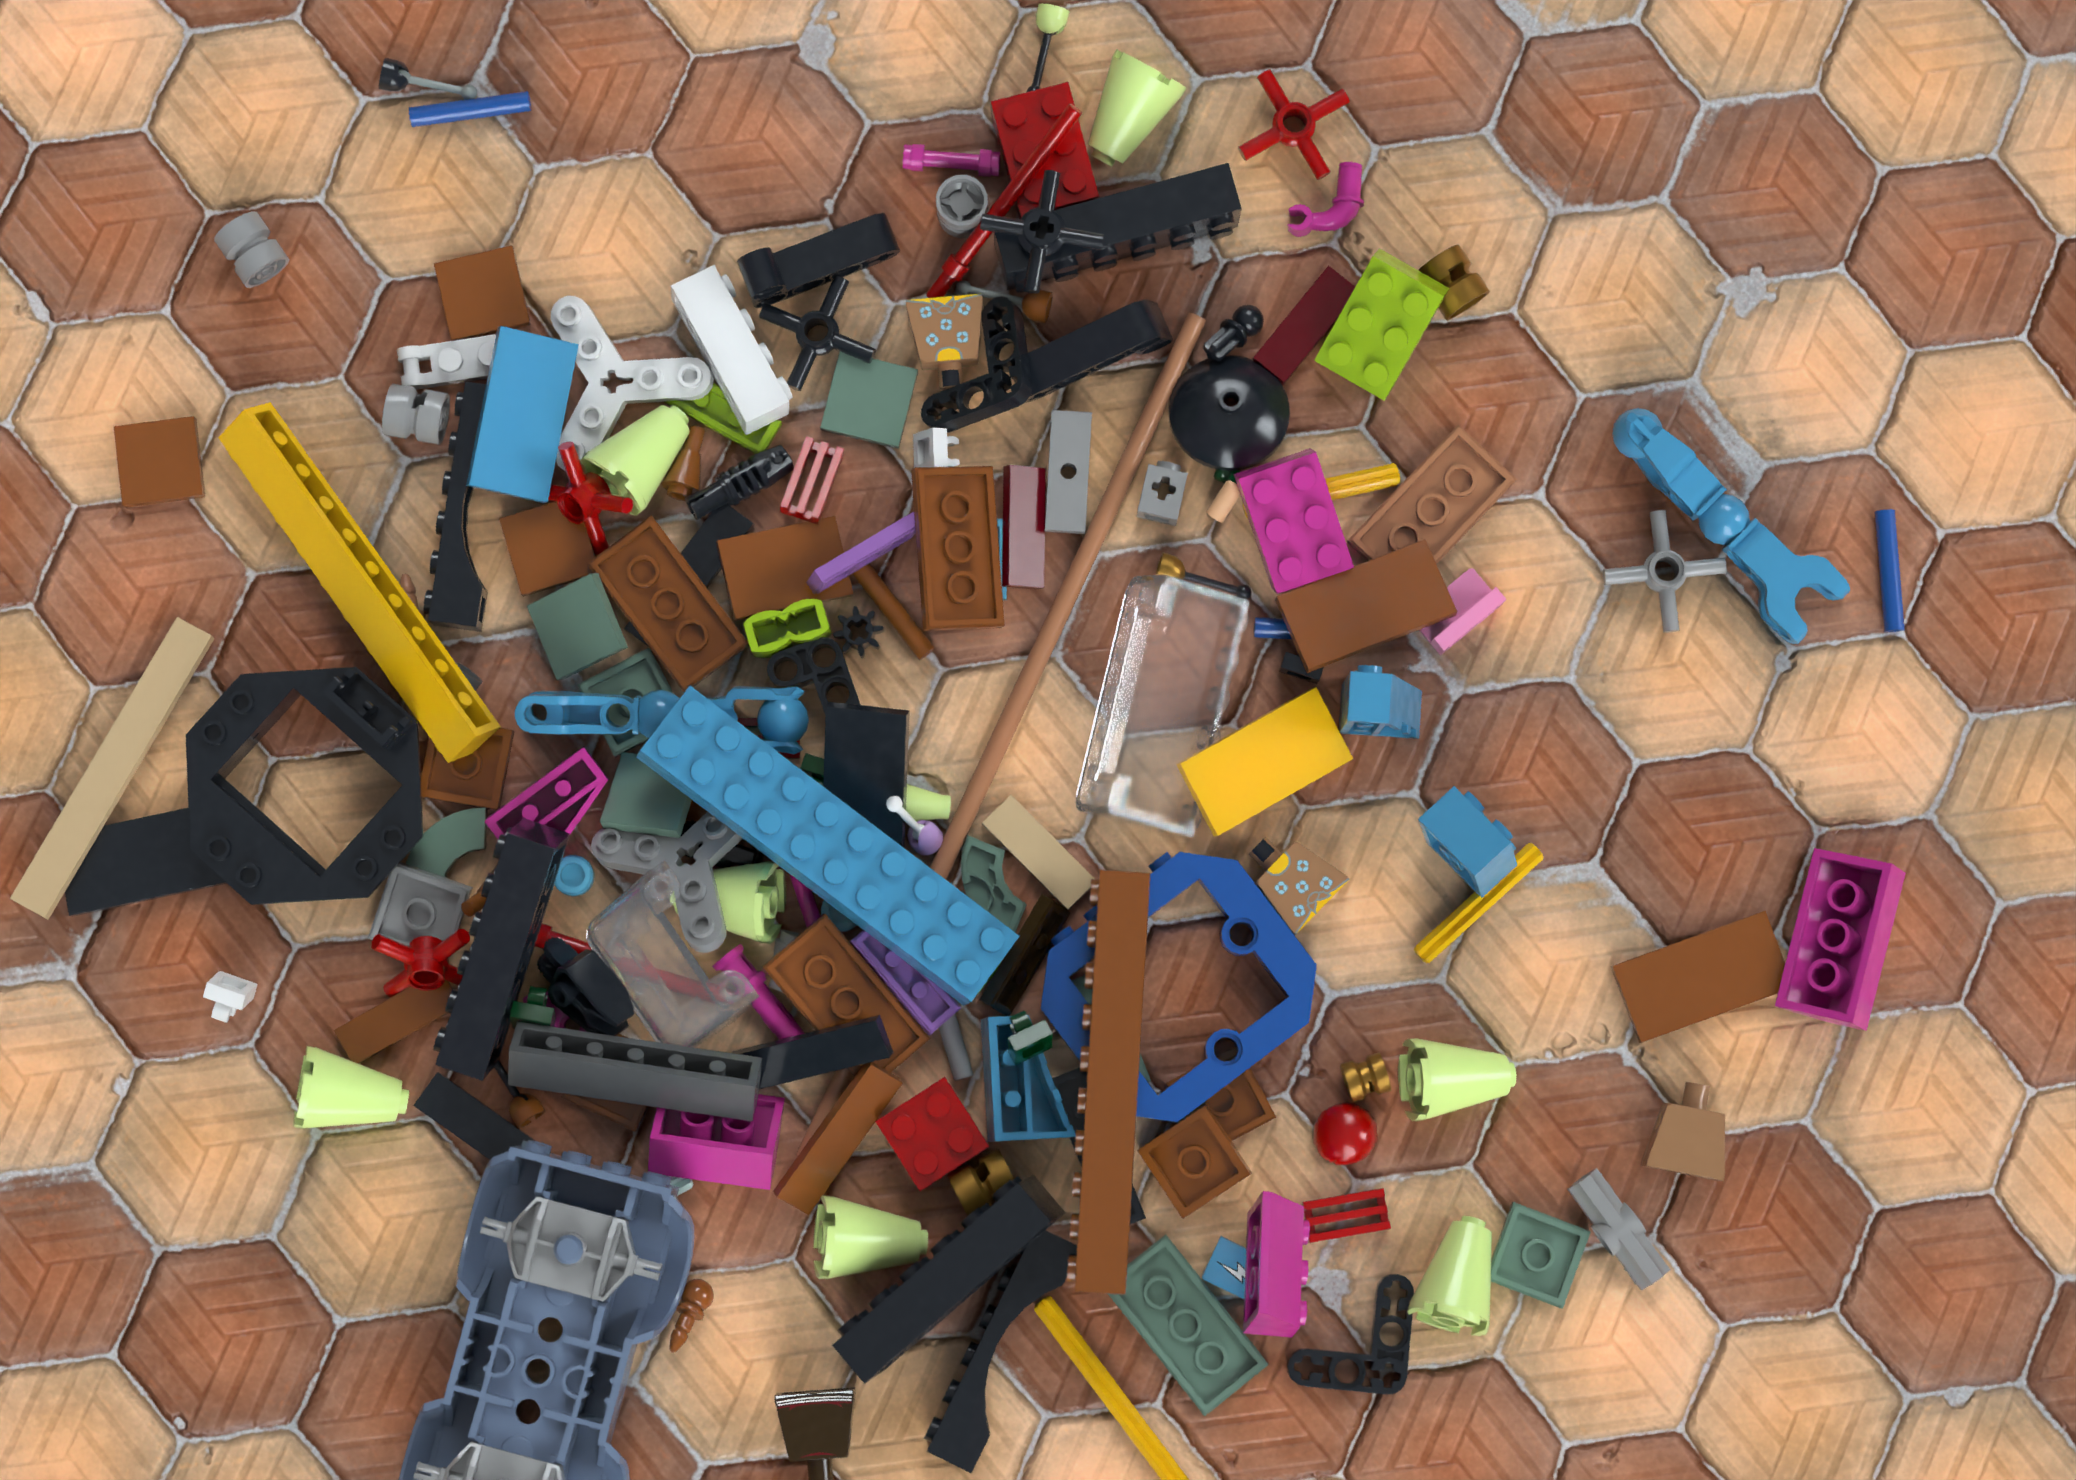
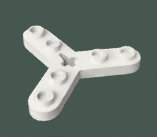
M565 296L553 305L551 310L553 327L562 341L579 344L575 362L588 381V385L563 430L559 445L564 442H573L579 460L588 451L610 437L626 404L695 400L703 398L713 387V373L709 366L699 358L684 357L623 361L595 314L581 298ZM612 373H615L616 377L620 380L631 381L633 379L631 384L617 386L616 393L612 394L609 388L603 386L604 381L610 380ZM558 449L556 462L560 468L566 471Z

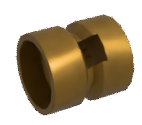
M1458 244L1441 252L1419 269L1420 272L1450 288L1438 308L1447 321L1470 309L1490 292L1478 273H1470L1469 267L1471 262Z
M999 1148L978 1158V1165L976 1167L966 1164L947 1174L967 1216L986 1203L992 1206L996 1202L992 1195L1009 1180L1012 1181L1014 1179Z

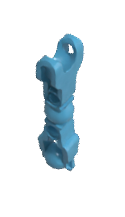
M1634 408L1619 415L1614 423L1612 432L1614 444L1619 452L1632 458L1649 482L1666 495L1692 521L1698 518L1699 527L1707 539L1713 543L1725 545L1721 550L1757 586L1759 591L1758 608L1763 621L1785 641L1799 644L1805 638L1808 631L1806 623L1795 609V597L1799 590L1803 587H1809L1822 594L1828 600H1840L1850 592L1847 580L1826 558L1816 555H1795L1756 518L1750 520L1749 511L1743 501L1733 495L1723 494L1727 489L1703 465L1691 448L1663 429L1660 420L1655 414L1646 409Z
M735 686L727 692L726 696L707 698L736 721L738 720V715L734 710L736 699L765 700L759 708L757 716L758 729L764 737L760 739L778 752L796 754L804 750L797 742L807 731L809 723L807 709L798 700L805 692L797 686L786 688ZM665 690L651 691L643 697L635 696L634 700L629 696L616 694L536 691L518 702L514 714L518 726L523 731L529 733L622 734L633 729V734L638 735L641 733L649 739L680 698L672 692ZM534 703L541 704L546 708V720L538 719L534 715ZM613 704H623L630 711V719L626 725H616L609 718V709Z

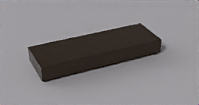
M1041 894L1018 933L1020 937L1002 960L979 1000L999 1013L1010 1016L1052 946L1051 939L1060 932L1070 912L1053 899Z

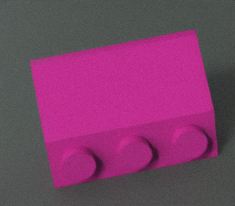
M759 1094L753 1121L657 1107L649 1141L648 1171L672 1177L770 1190L777 1159L785 1098Z
M1262 1191L1247 1213L1243 1333L1292 1338L1299 1330L1300 1325H1305L1307 1318V1302L1301 1300V1285H1306L1308 1261L1302 1260L1303 1245H1307L1309 1240L1310 1223L1309 1220H1303L1304 1206L1269 1191Z

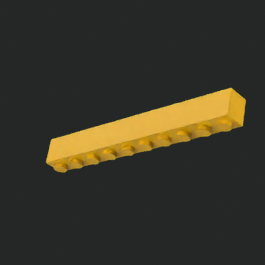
M269 402L244 409L218 437L228 451L229 456L236 462L250 482L253 490L260 496L274 516L275 521L281 526L296 547L299 555L306 561L318 578L321 586L327 591L342 612L345 620L351 625L367 651L383 670L390 684L397 690L415 719L424 728L435 744L436 749L448 763L472 754L501 726L272 403Z

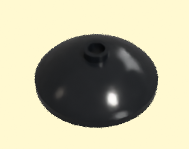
M1227 355L1221 361H1211L1208 358L1195 364L1178 380L1170 398L1169 423L1175 440L1192 459L1213 469L1236 471L1253 467L1265 461L1281 445L1289 425L1290 406L1283 385L1265 367L1246 357ZM1226 398H1234L1238 404L1229 407L1223 401Z

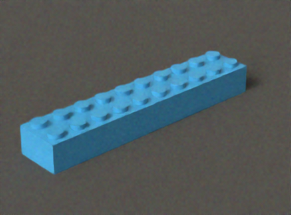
M692 686L688 687L636 756L649 768L963 1006L972 1002L1020 937Z

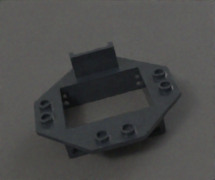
M356 666L240 674L186 734L190 850L251 905L369 898L423 838L418 721ZM301 695L402 784L398 791L327 869L225 779Z

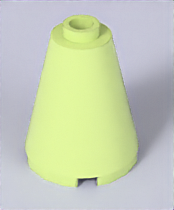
M1116 49L1112 56L1088 142L1089 146L1095 148L1091 156L1111 167L1115 161L1123 164L1183 96L1187 88L1172 78L1169 80L1160 71Z
M660 405L588 451L580 460L583 472L585 474L593 472L602 477L609 486L611 495L631 498L633 509L629 514L637 516L648 506L690 434L689 427L687 426L689 423L688 417L674 405H671L670 408Z
M773 861L713 869L726 931L760 943L770 944L775 941L781 925L774 924L776 913H784L786 904L785 874L783 869H776L779 865ZM671 884L669 888V903L674 906L675 912L678 914Z
M1414 1038L1404 1041L1402 1046L1409 1047L1407 1054L1399 1055V1093L1401 1101H1409L1412 1111H1405L1411 1121H1423L1509 1094L1510 1088L1516 1084L1515 1065L1513 1062H1509L1504 1054Z
M306 1046V1055L303 1058L296 1097L299 1105L298 1111L294 1112L293 1127L303 1129L396 1121L398 1113H406L409 1090L402 1089V1080L320 1048Z
M821 1196L823 1204H818L813 1244V1248H818V1253L822 1257V1261H814V1270L818 1279H829L912 1264L919 1260L920 1254L926 1255L928 1231L921 1230L919 1221L837 1197Z
M1462 1216L1461 1221H1453L1409 1302L1407 1311L1409 1314L1417 1312V1320L1450 1332L1459 1333L1460 1328L1466 1326L1473 1327L1471 1335L1480 1336L1487 1334L1490 1326L1492 1232L1485 1228V1221L1471 1216Z

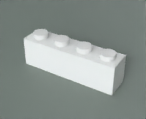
M712 265L671 285V299L705 362L711 369L717 384L745 435L788 415L789 400L793 397L785 379L782 376L776 378L770 365L774 364L765 343L758 344L752 334L755 327L749 313L745 308L739 310L734 302L733 297L736 296V292L729 277L726 274L720 276L715 265Z

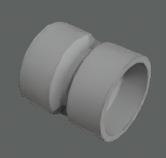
M955 175L946 179L939 186L936 194L937 219L941 228L956 238H968L980 223L982 214L988 212L987 192L983 184L976 178L968 175Z
M251 211L235 218L220 229L214 238L215 243L226 259L236 260L234 270L247 288L261 285L282 271L289 262L288 256L276 239H268L271 231L257 211Z
M392 383L388 389L383 409V434L407 439L411 434H414L417 441L440 445L447 429L450 395L445 392L428 389L422 394H418L415 387Z

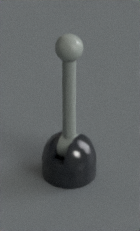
M386 57L383 61L379 79V89L398 92L410 83L460 94L465 100L474 99L477 96V90L473 85L468 84L461 87L411 76L404 63Z

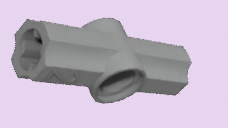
M1597 1168L1581 1177L1568 1188L1570 1194L1593 1224L1591 1228L1599 1241L1612 1256L1615 1255L1625 1271L1628 1272L1640 1290L1652 1285L1670 1270L1646 1237V1229L1639 1218L1625 1202L1622 1203L1610 1184Z

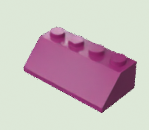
M1814 848L1775 1003L1776 1007L1825 1022L1867 1031L1906 874L1904 871L1892 863Z

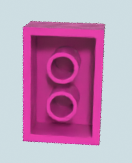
M1309 448L1234 474L1271 588L1276 594L1354 568L1317 453Z

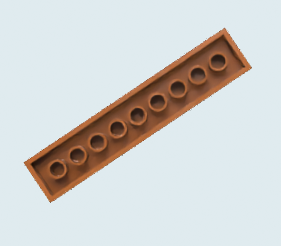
M1100 870L1099 879H1091L1090 904L1091 906L1098 907L1097 921H1089L1087 946L1088 948H1095L1094 963L1086 962L1085 987L1086 989H1093L1092 1005L1084 1004L1082 1029L1090 1031L1089 1046H1081L1080 1071L1088 1072L1087 1088H1079L1077 1105V1113L1085 1114L1084 1130H1076L1075 1155H1083L1082 1172L1073 1173L1072 1197L1080 1198L1079 1214H1071L1070 1239L1078 1240L1077 1255H1070L1068 1257L1067 1282H1075V1291L1124 1295L1126 1293L1150 873Z

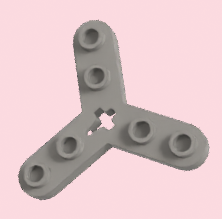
M709 812L703 815L680 838L618 831L611 828H601L592 839L591 849L602 866L671 880L682 932L692 949L701 953L712 952L724 942L726 938V924L712 867L743 839ZM686 854L689 857L693 856L696 862L690 866L687 863L683 864L681 858Z

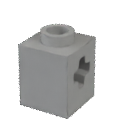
M1157 461V466L1148 464L1137 518L1176 526L1188 473L1180 471V465L1167 461ZM1161 483H1166L1169 485L1168 491L1174 494H1167L1165 500H1160L1157 498L1158 492L1152 490V488L1159 489Z

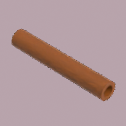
M870 563L852 573L919 660L925 658L935 649Z

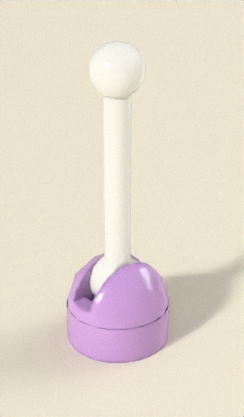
M889 797L886 801L887 809L891 812H897L910 826L907 836L911 847L920 855L935 853L943 842L941 830L931 821H915L902 807L903 803L900 797Z

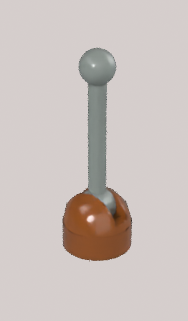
M965 280L959 281L955 288L958 295L982 294V297L989 299L1000 296L1007 297L1015 305H1020L1024 314L1030 320L1044 324L1048 320L1053 299V292L1040 290L1038 294L1027 293L1021 298L973 287Z

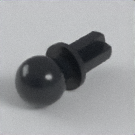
M1253 305L1239 307L1234 312L1232 320L1225 319L1220 324V330L1204 343L1203 349L1207 353V357L1211 361H1221L1234 348L1243 347L1247 343V337L1254 336L1261 331L1264 324L1262 312Z

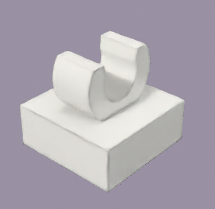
M933 427L913 434L914 468L955 467L959 465V459L948 458V447L959 444V439L954 436H947V428Z
M222 971L217 972L207 982L203 994L204 998L216 1002L211 1017L227 1023L229 1017L234 1016L237 1009L242 1010L254 999L258 984Z

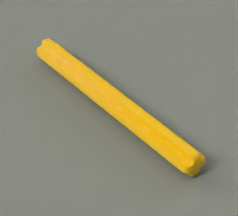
M1047 1296L1034 1306L1036 1314L1160 1479L1189 1480L1051 1296Z

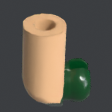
M1217 469L1214 473L1215 480L1222 482L1224 485L1206 513L1221 523L1224 522L1240 497L1234 474L1242 472L1241 470L1225 471Z

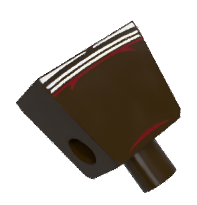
M855 1387L775 1394V1404L789 1461L807 1460L808 1480H833L832 1458H845L849 1456Z

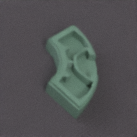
M487 808L462 810L436 822L423 834V838L411 850L406 864L446 878L447 873L458 859L469 852L486 849L487 824L484 821L487 818Z
M967 835L961 860L962 881L966 895L1016 932L1027 904L1014 896L1005 883L1002 870L1005 851Z

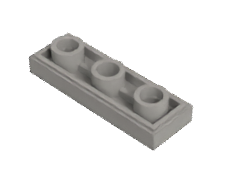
M1052 410L1045 532L1085 534L1092 412ZM1065 467H1071L1076 471V475L1071 479H1066L1061 475V471Z

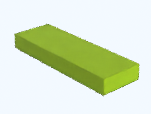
M713 383L710 392L703 398L664 402L669 406L674 405L678 407L685 415L753 454L767 450L782 425L780 420H776L745 435L720 387Z

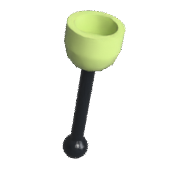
M1038 4L1036 24L1044 35L1032 86L1026 92L1040 89L1051 36L1063 31L1067 24L1069 10L1051 4Z

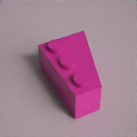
M583 746L487 817L484 822L497 839L501 834H506L509 826L514 827L523 818L571 834L607 783L608 777L585 746Z

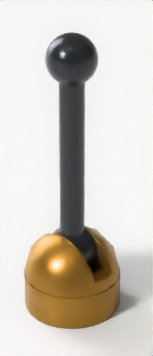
M1162 553L1154 578V584L1164 587L1176 586L1182 580L1191 581L1236 594L1237 598L1243 601L1249 599L1252 594L1251 588L1248 585L1242 584L1237 587L1186 572L1183 562L1178 557L1167 553Z

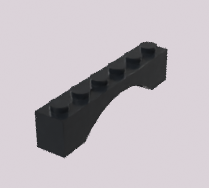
M465 381L464 393L458 392L455 400L454 412L455 416H460L458 431H452L449 439L448 454L454 457L451 471H445L443 477L442 494L447 495L445 511L440 510L437 516L436 534L441 535L439 551L433 550L431 555L430 574L435 575L433 590L426 591L423 611L424 614H429L428 621L434 626L482 632L488 592L476 572L470 555L467 524L468 508L474 487L466 486L486 384Z
M1048 1230L1044 1231L1019 1253L1022 1256L1015 1270L1007 1266L997 1287L998 1290L1004 1293L997 1307L991 1304L988 1305L979 1324V1327L985 1329V1332L979 1344L970 1342L960 1363L966 1366L967 1369L960 1382L952 1379L942 1400L949 1404L942 1420L934 1416L924 1437L925 1440L931 1442L927 1452L971 1474L990 1437L986 1415L985 1387L988 1368L996 1346L1008 1326L1028 1305L1045 1293L1064 1284L1067 1278L1068 1257L1070 1255H1077L1076 1244Z

